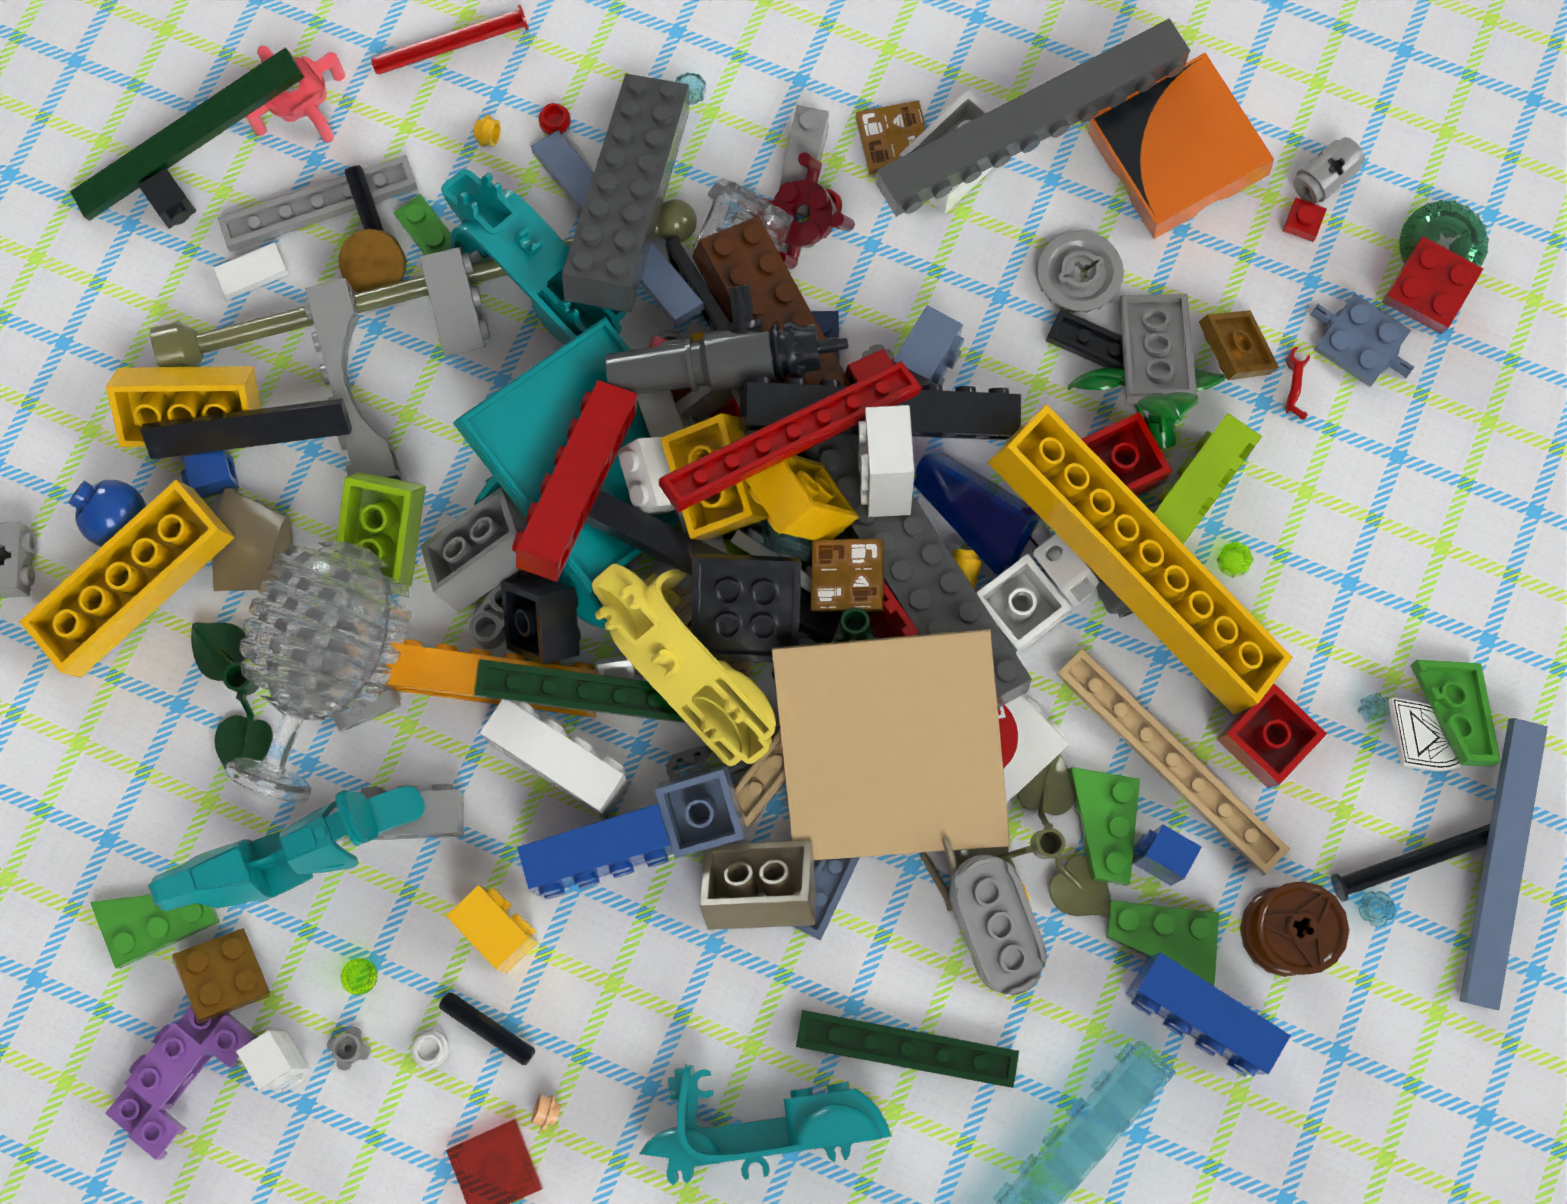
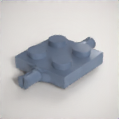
M1355 293L1346 306L1336 312V314L1325 309L1319 303L1310 314V316L1326 325L1323 338L1314 350L1369 387L1389 367L1404 376V378H1407L1415 367L1398 356L1401 344L1411 330Z

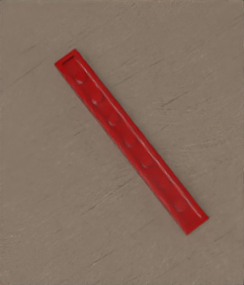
M900 361L660 477L658 485L677 513L857 425L859 421H865L866 407L896 406L918 395L922 387L904 363Z

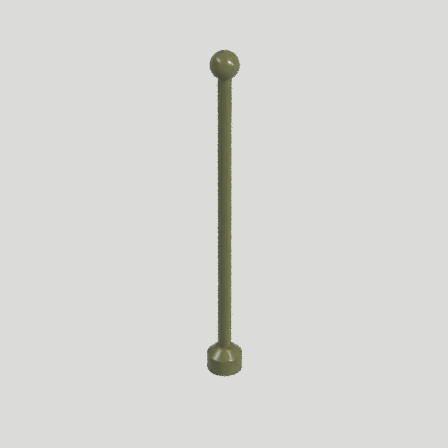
M682 200L664 202L653 237L660 236L666 241L677 237L679 242L689 239L697 225V217L693 208ZM574 237L564 239L563 241L571 247ZM492 258L472 263L474 272L468 273L471 284L507 275ZM420 276L354 293L358 313L428 296L429 293L425 277ZM303 306L202 333H197L194 329L180 321L150 328V339L159 367H198L204 357V353L315 324L313 319L309 320Z

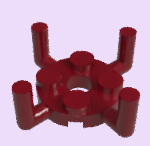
M803 152L798 156L799 164L808 168L805 180L784 183L773 200L761 198L750 192H744L740 197L742 204L758 211L770 213L771 230L782 241L789 244L787 253L779 251L788 269H794L797 266L801 248L814 246L823 238L825 239L833 228L851 231L855 227V222L852 218L839 212L836 213V207L829 192L818 184L822 163L818 158L807 152ZM807 205L810 209V216L807 221L799 223L796 219V212L801 206Z

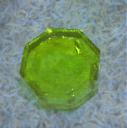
M1237 541L1224 545L1216 560L1220 572L1234 578L1246 574L1254 559L1250 548Z

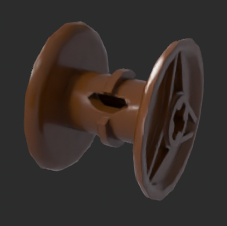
M1305 881L1286 883L1281 887L1268 888L1253 897L1243 911L1240 926L1243 947L1252 961L1266 972L1283 977L1321 973L1337 963L1347 947L1350 931L1346 912L1336 896L1320 885Z

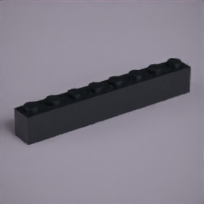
M752 377L750 382H746L740 387V430L757 431L848 386H841V381L822 380L820 385H807L806 379L801 378L786 379L784 384L772 383V378ZM923 385L918 395L896 405H909L912 437L1008 441L1021 427V394H1009L1008 388H990L988 393L976 392V387L958 386L955 387V391H943L942 385ZM857 424L839 434L859 435V425Z

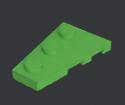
M1416 660L1410 666L1460 765L1494 767L1500 763L1501 760L1481 663Z
M151 895L90 902L114 967L119 969L220 923L216 910L213 907L195 903L163 911L159 906L154 905Z
M1110 901L1106 938L1145 956L1161 952L1215 986L1219 913Z

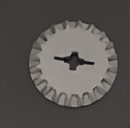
M1071 231L1055 237L1045 246L1037 264V280H1039L1041 285V292H1045L1049 302L1053 301L1058 304L1060 309L1066 308L1073 313L1077 311L1088 313L1094 309L1100 310L1105 304L1113 300L1123 282L1124 268L1118 251L1108 240L1091 232ZM1078 266L1080 270H1088L1085 274V279L1082 280L1079 276L1070 277L1074 273L1075 267Z

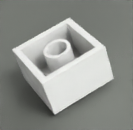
M1028 554L977 592V595L1016 655H1019L1067 618L1072 609L1070 604Z

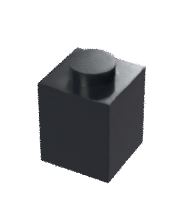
M167 168L138 185L168 229L184 223L190 215L197 212Z

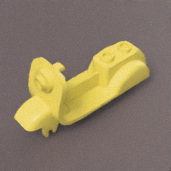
M617 564L610 565L592 582V589L603 605L595 613V616L598 620L603 618L607 620L605 628L610 631L611 637L620 651L723 763L728 766H734L742 760L747 764H752L763 757L770 749L772 735L775 732L776 720L773 708L764 692L755 682L743 673L734 670L726 661H717L674 613L673 610L681 602V599L671 589L685 578L686 573L673 569L662 573L658 577L653 572L643 581L626 567Z

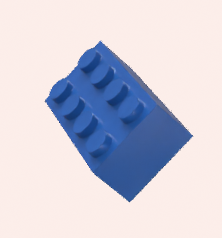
M658 804L517 847L528 889L537 896H544V899L565 894L564 888L578 885L579 889L594 886L600 883L599 877L613 874L614 878L629 875L634 872L633 867L647 863L648 867L664 864L669 861L668 856L673 855Z
M1161 952L1146 958L1126 992V995L1133 998L1131 1004L1147 1015H1151V1013L1158 1014L1165 1019L1163 1025L1180 1036L1185 1033L1197 1039L1194 1044L1196 1047L1211 1056H1214L1216 1053L1229 1060L1226 1066L1244 1077L1247 1074L1253 1077L1255 1075H1269L1291 1036Z

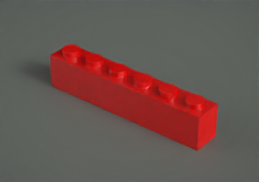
M597 380L592 393L588 391L585 393L580 407L582 412L580 418H573L567 433L569 440L566 446L561 445L555 455L554 466L556 467L553 473H547L542 481L540 488L542 496L538 503L533 501L526 517L527 527L524 532L519 530L515 536L512 551L516 552V568L556 582L558 581L636 415L637 393Z

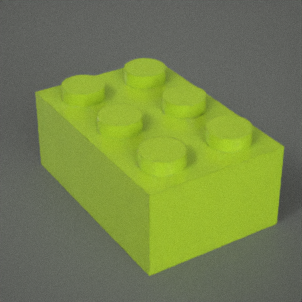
M358 472L345 477L331 579L393 593H399L412 586L426 486L364 472Z

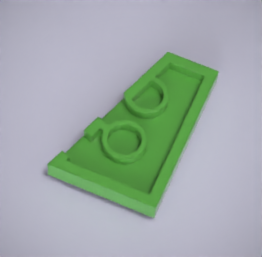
M1074 767L1069 768L1068 775L1074 787L1076 797L1074 802L1076 812L1080 815L1084 834L1082 839L1091 880L1124 886L1129 885L1131 881L1140 779Z

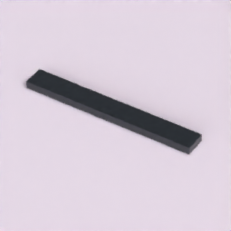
M601 490L585 523L690 576H692L693 553L726 554L701 540L690 539L689 534ZM801 591L799 630L824 643H831L843 613H813L811 611V596Z

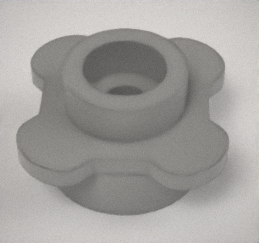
M351 1026L347 1028L346 1033L340 1034L337 1037H331L327 1043L328 1050L332 1051L333 1057L337 1060L336 1065L341 1070H349L354 1062L359 1059L366 1060L370 1056V1047L363 1043L360 1037L361 1030L358 1027ZM347 1045L352 1046V1050L350 1052L346 1051Z

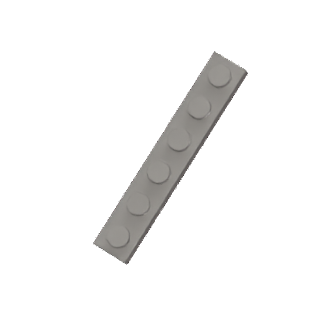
M406 155L363 169L374 203L418 189ZM344 175L219 217L218 221L226 246L232 252L357 210Z

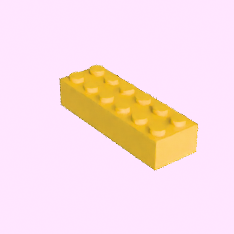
M174 480L19 622L60 673L81 678L235 537L194 488Z

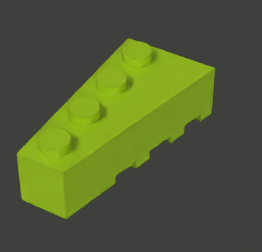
M1227 413L1213 433L1207 430L1196 445V448L1200 451L1195 458L1192 459L1188 456L1176 473L1181 477L1176 484L1173 485L1169 482L1157 498L1162 502L1155 512L1150 508L1149 510L1184 544L1262 436Z

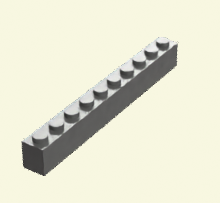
M1169 18L877 170L876 185L896 217L903 213L911 214L917 211L929 199L933 197L936 199L942 198L954 186L962 182L966 184L973 182L983 171L991 167L999 168L1005 165L1012 156L1020 152L1028 153L1034 150L1041 141L1048 137L1056 138L1061 136L1071 125L1079 121L1081 123L1088 122L1100 110L1108 106L1114 108L1120 105L1129 95L1137 91L1143 93L1155 85L1156 81L1165 76L1168 78L1176 76L1185 68L1190 49Z

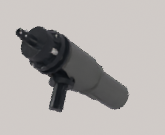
M750 286L729 287L733 323L726 324L727 329L706 332L700 341H693L689 337L686 339L664 341L657 347L607 353L608 384L637 393L638 395L690 387L694 392L699 391L700 386L705 385L714 392L738 389L746 382H750L752 377L772 378V383H777V379L781 383H785L786 375H791V378H802L807 372L820 371V354L847 349L848 339H838L836 337L818 340L815 324L801 326L793 321L784 322L783 329L779 328V324L776 321L773 322L770 330L762 331L761 319L754 320Z

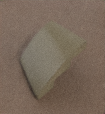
M224 488L217 517L235 538L213 557L214 591L273 590L280 588L276 554L293 551L290 517L278 510L269 509L266 504L259 500H252L238 493L236 488Z

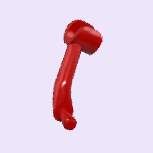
M1294 347L1286 358V364L1293 370L1285 411L1286 413L1291 411L1300 417L1299 419L1305 420L1308 416L1307 413L1297 408L1295 404L1300 397L1302 389L1303 368L1310 360V355L1305 360L1299 361L1294 356L1298 347Z

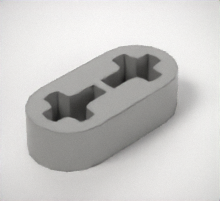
M391 689L346 707L332 716L340 732L386 714L400 707L401 703L395 689Z

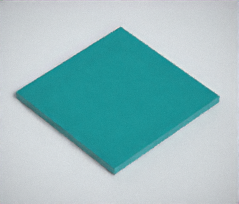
M606 317L453 422L454 426L525 518L532 502L538 503L542 496L540 488L547 473L552 474L556 467L554 466V459L558 448L561 445L566 446L569 440L567 433L573 418H580L582 413L580 407L587 391L592 393L597 380L608 383L606 373L607 353L630 350ZM637 405L636 415L620 448L637 439L649 438ZM617 453L600 490L633 506ZM674 510L667 514L651 515L673 527L679 523ZM585 523L564 569L586 596L593 591L592 582L606 568L612 564L624 567L642 551Z

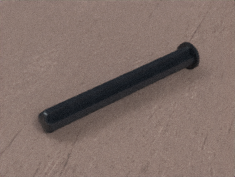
M1490 824L1341 877L1337 873L1331 876L1333 889L1339 900L1345 902L1350 894L1487 846Z

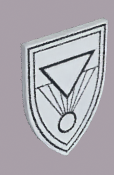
M1393 697L1388 699L1401 766L1437 772L1450 771L1462 766L1429 704Z

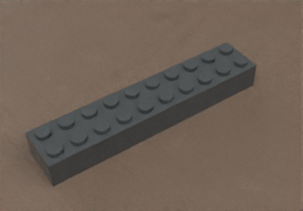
M837 434L797 454V456L823 463L858 514L859 518L844 530L849 539L884 540V582L919 631L918 635L990 629L998 708L1028 692L1032 680L1031 676L914 496L912 495L911 515L868 517V505H861L860 500L861 479L858 469L859 435Z

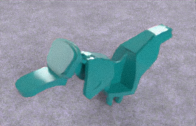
M403 786L367 799L362 793L343 790L335 795V801L306 815L282 831L254 841L243 839L215 848L191 858L178 867L154 876L151 883L148 884L154 905L159 906L163 911H168L195 903L213 908H222L253 901L265 902L313 878L312 873H325L354 868L359 864L357 857L343 849L336 841L348 835L351 842L355 846H359L377 839L378 835L417 821L425 810L421 794L415 787ZM335 807L338 808L337 812L329 815Z

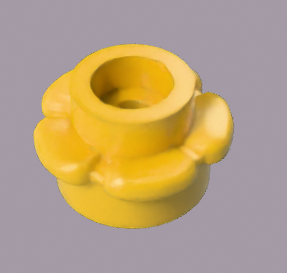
M485 115L484 118L476 121L473 135L479 145L486 147V145L495 146L501 132L500 122L492 119L491 115Z

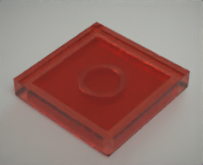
M513 1119L446 1149L466 1204H511L544 1189L517 1119Z

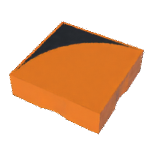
M1206 52L1187 62L1185 68L1176 76L1171 78L1165 76L1156 81L1155 85L1143 93L1137 91L1129 95L1120 105L1114 108L1109 106L1103 109L1089 121L1088 134L1111 171L1124 184L1132 205L1154 239L1195 217L1208 205L1229 198L1267 177L1271 173L1274 162L1270 151Z

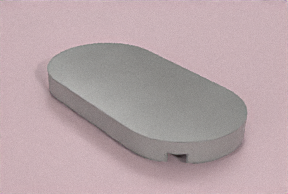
M982 854L973 856L957 868L951 879L949 896L952 908L982 982L996 992L1007 995L1022 994L1037 984L1041 977L1039 974L1042 971V966L1045 967L1047 955L1042 936L1020 877L1014 867L993 855Z

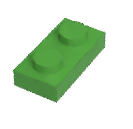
M421 194L393 212L396 219L424 255L450 249V231Z

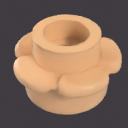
M540 1094L533 1110L531 1123L541 1126L540 1129L542 1131L547 1128L548 1124L554 1126L559 1116L561 1104L555 1102L556 1096L552 1094L550 1097Z

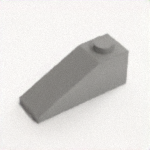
M801 105L796 106L780 187L786 182L805 180L808 168L800 165L798 162V156L801 153L807 152L821 161L828 134L829 111ZM807 205L801 206L797 210L796 215L807 217L809 207Z

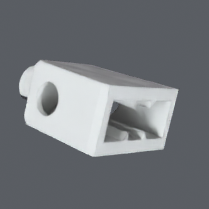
M1044 525L1037 528L1030 535L1029 539L1037 548L1032 554L1074 607L1097 591L1096 586L1099 583L1097 578L1084 561L1057 534L1053 536Z

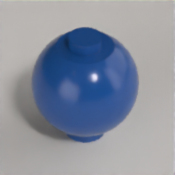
M84 480L68 502L76 508L75 521L81 534L88 541L100 547L146 507L142 495L133 486L119 480H102L94 485Z

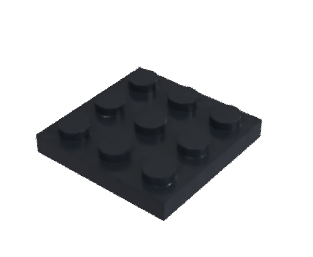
M693 553L692 634L717 660L773 663V648L799 646L802 557Z

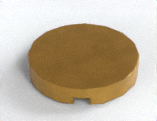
M366 229L354 233L344 242L339 253V269L342 277L346 278L352 289L356 292H362L401 282L406 273L407 259L394 236L383 230Z

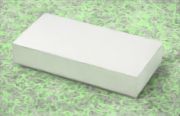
M275 242L213 268L227 300L289 275Z

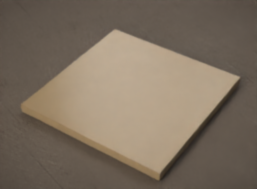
M990 629L777 647L772 649L792 841L812 840L814 860L945 851L942 842L945 837L949 838L953 850L1010 846Z

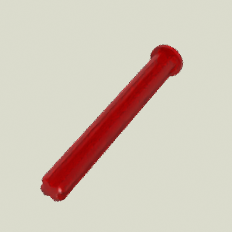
M517 5L518 10L373 57L371 59L373 69L376 74L380 75L525 27L527 31L529 28L522 7Z

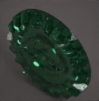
M1441 199L1432 203L1428 202L1411 214L1401 230L1399 248L1404 263L1415 244L1423 236L1435 243L1441 239L1440 234H1443L1445 238L1460 236L1449 245L1450 251L1480 267L1483 265L1484 259L1489 252L1488 242L1490 238L1487 237L1486 225L1480 220L1479 214L1474 213L1469 208V205L1459 204L1456 200L1444 201Z

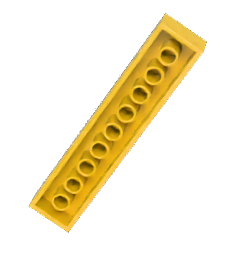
M1046 404L1031 416L987 463L1233 715L1257 705L1293 657Z

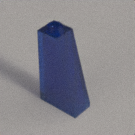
M940 451L925 455L916 467L917 476L913 485L984 563L999 576L1019 561L1040 516L1024 500L946 453Z

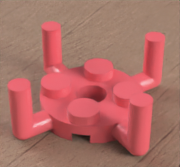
M262 45L257 49V54L262 63L274 55L267 46ZM333 52L325 54L315 62L305 56H301L302 58L294 57L305 78L299 81V87L293 92H282L246 116V119L254 133L262 136L266 133L267 128L261 116L268 111L287 122H294L299 118L308 116L315 125L321 139L327 143L331 142L334 139V134L325 116L318 109L319 105L327 97L325 80L322 73L329 69L334 80L341 81L345 78L343 67L338 56Z

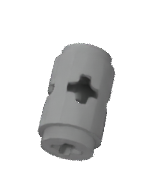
M1344 137L1341 140H1334L1316 158L1308 162L1297 172V177L1293 180L1296 192L1303 200L1310 203L1323 202L1341 184L1347 182L1360 171L1361 165L1365 161L1364 153L1360 146L1350 138Z

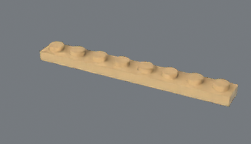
M1083 649L1056 674L1262 875L1267 874L1290 850L1272 830Z

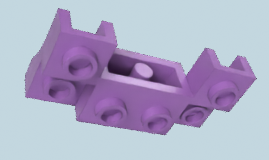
M190 1007L178 1023L173 1022L171 1025L164 1026L153 1040L155 1045L147 1055L140 1056L133 1063L129 1070L131 1075L125 1082L127 1087L105 1114L129 1133L128 1137L155 1160L164 1159L168 1154L165 1151L177 1135H182L187 1129L165 1110L172 1108L213 1055L226 1066L235 1068L240 1062L237 1060L239 1056L236 1051L258 1036L230 1013L198 1024Z

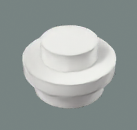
M427 1031L420 1034L412 1046V1056L415 1062L423 1068L432 1069L439 1067L446 1061L449 1054L447 1039L435 1031Z

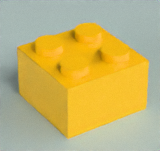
M478 885L446 917L496 970L508 973L538 944L532 937L536 930L523 916H520L518 913L513 916L508 911L512 905L498 890L496 891L493 887L487 890Z

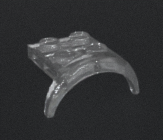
M726 178L719 179L708 192V196L713 199L704 225L693 245V253L700 239L756 216H759L778 252H782L794 217Z

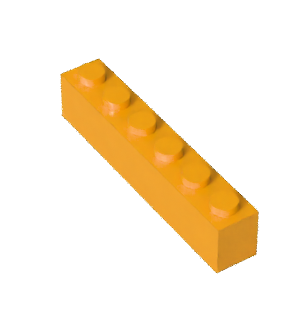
M403 639L402 644H390L383 684L389 690L395 689V691L499 705L502 701L500 699L473 696L479 659L598 675V670H594V665L582 662H575L573 667L560 665V661L543 665L538 662L525 661L526 657L515 653H505L503 658L491 656V652L484 649L472 648L470 653L458 652L457 647L452 645L436 644V648L423 647L422 642ZM527 703L534 710L591 718L596 717V712Z

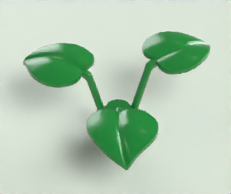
M1100 368L1086 372L1068 385V391L1073 387L1095 391L1111 389L1119 385L1125 387L1124 370ZM1195 371L1197 392L1214 387L1226 380L1224 374ZM1172 392L1166 395L1147 396L1140 399L1138 404H1134L1160 449L1169 448L1176 444L1174 423L1179 424L1183 416L1198 403V396L1188 392ZM1144 410L1149 412V417H1146Z

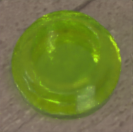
M356 958L347 962L343 967L340 976L341 984L347 992L354 995H363L374 988L378 973L372 962L367 959Z

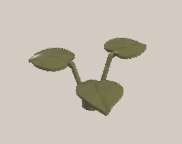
M1060 753L1017 793L1019 802L1024 808L1029 810L1039 809L1038 817L1044 826V830H1040L1032 836L1030 846L1008 852V846L959 850L956 861L959 867L964 861L973 856L988 854L1001 858L1016 870L1011 860L1014 857L1033 853L1040 859L1055 858L1056 868L1060 873L1053 876L1049 884V892L1053 904L1063 913L1072 916L1107 915L1110 912L1108 884L1091 880L1086 856L1074 855L1069 858L1065 867L1062 865L1065 838L1060 831L1053 828V824L1049 823L1045 816V812L1055 816L1065 813L1073 806L1076 799L1073 783L1069 779L1068 767Z

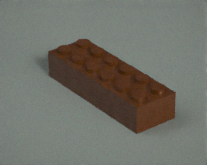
M759 216L699 240L692 258L730 323H733L729 287L749 285L754 320L761 319L762 331L770 330L771 325L776 321L780 329L784 328V322L793 321L801 326L815 324L818 340L826 339ZM833 352L820 354L821 370L807 372L801 378L806 379L807 385H820L822 380L841 381V386L851 385ZM786 375V379L791 378V375Z

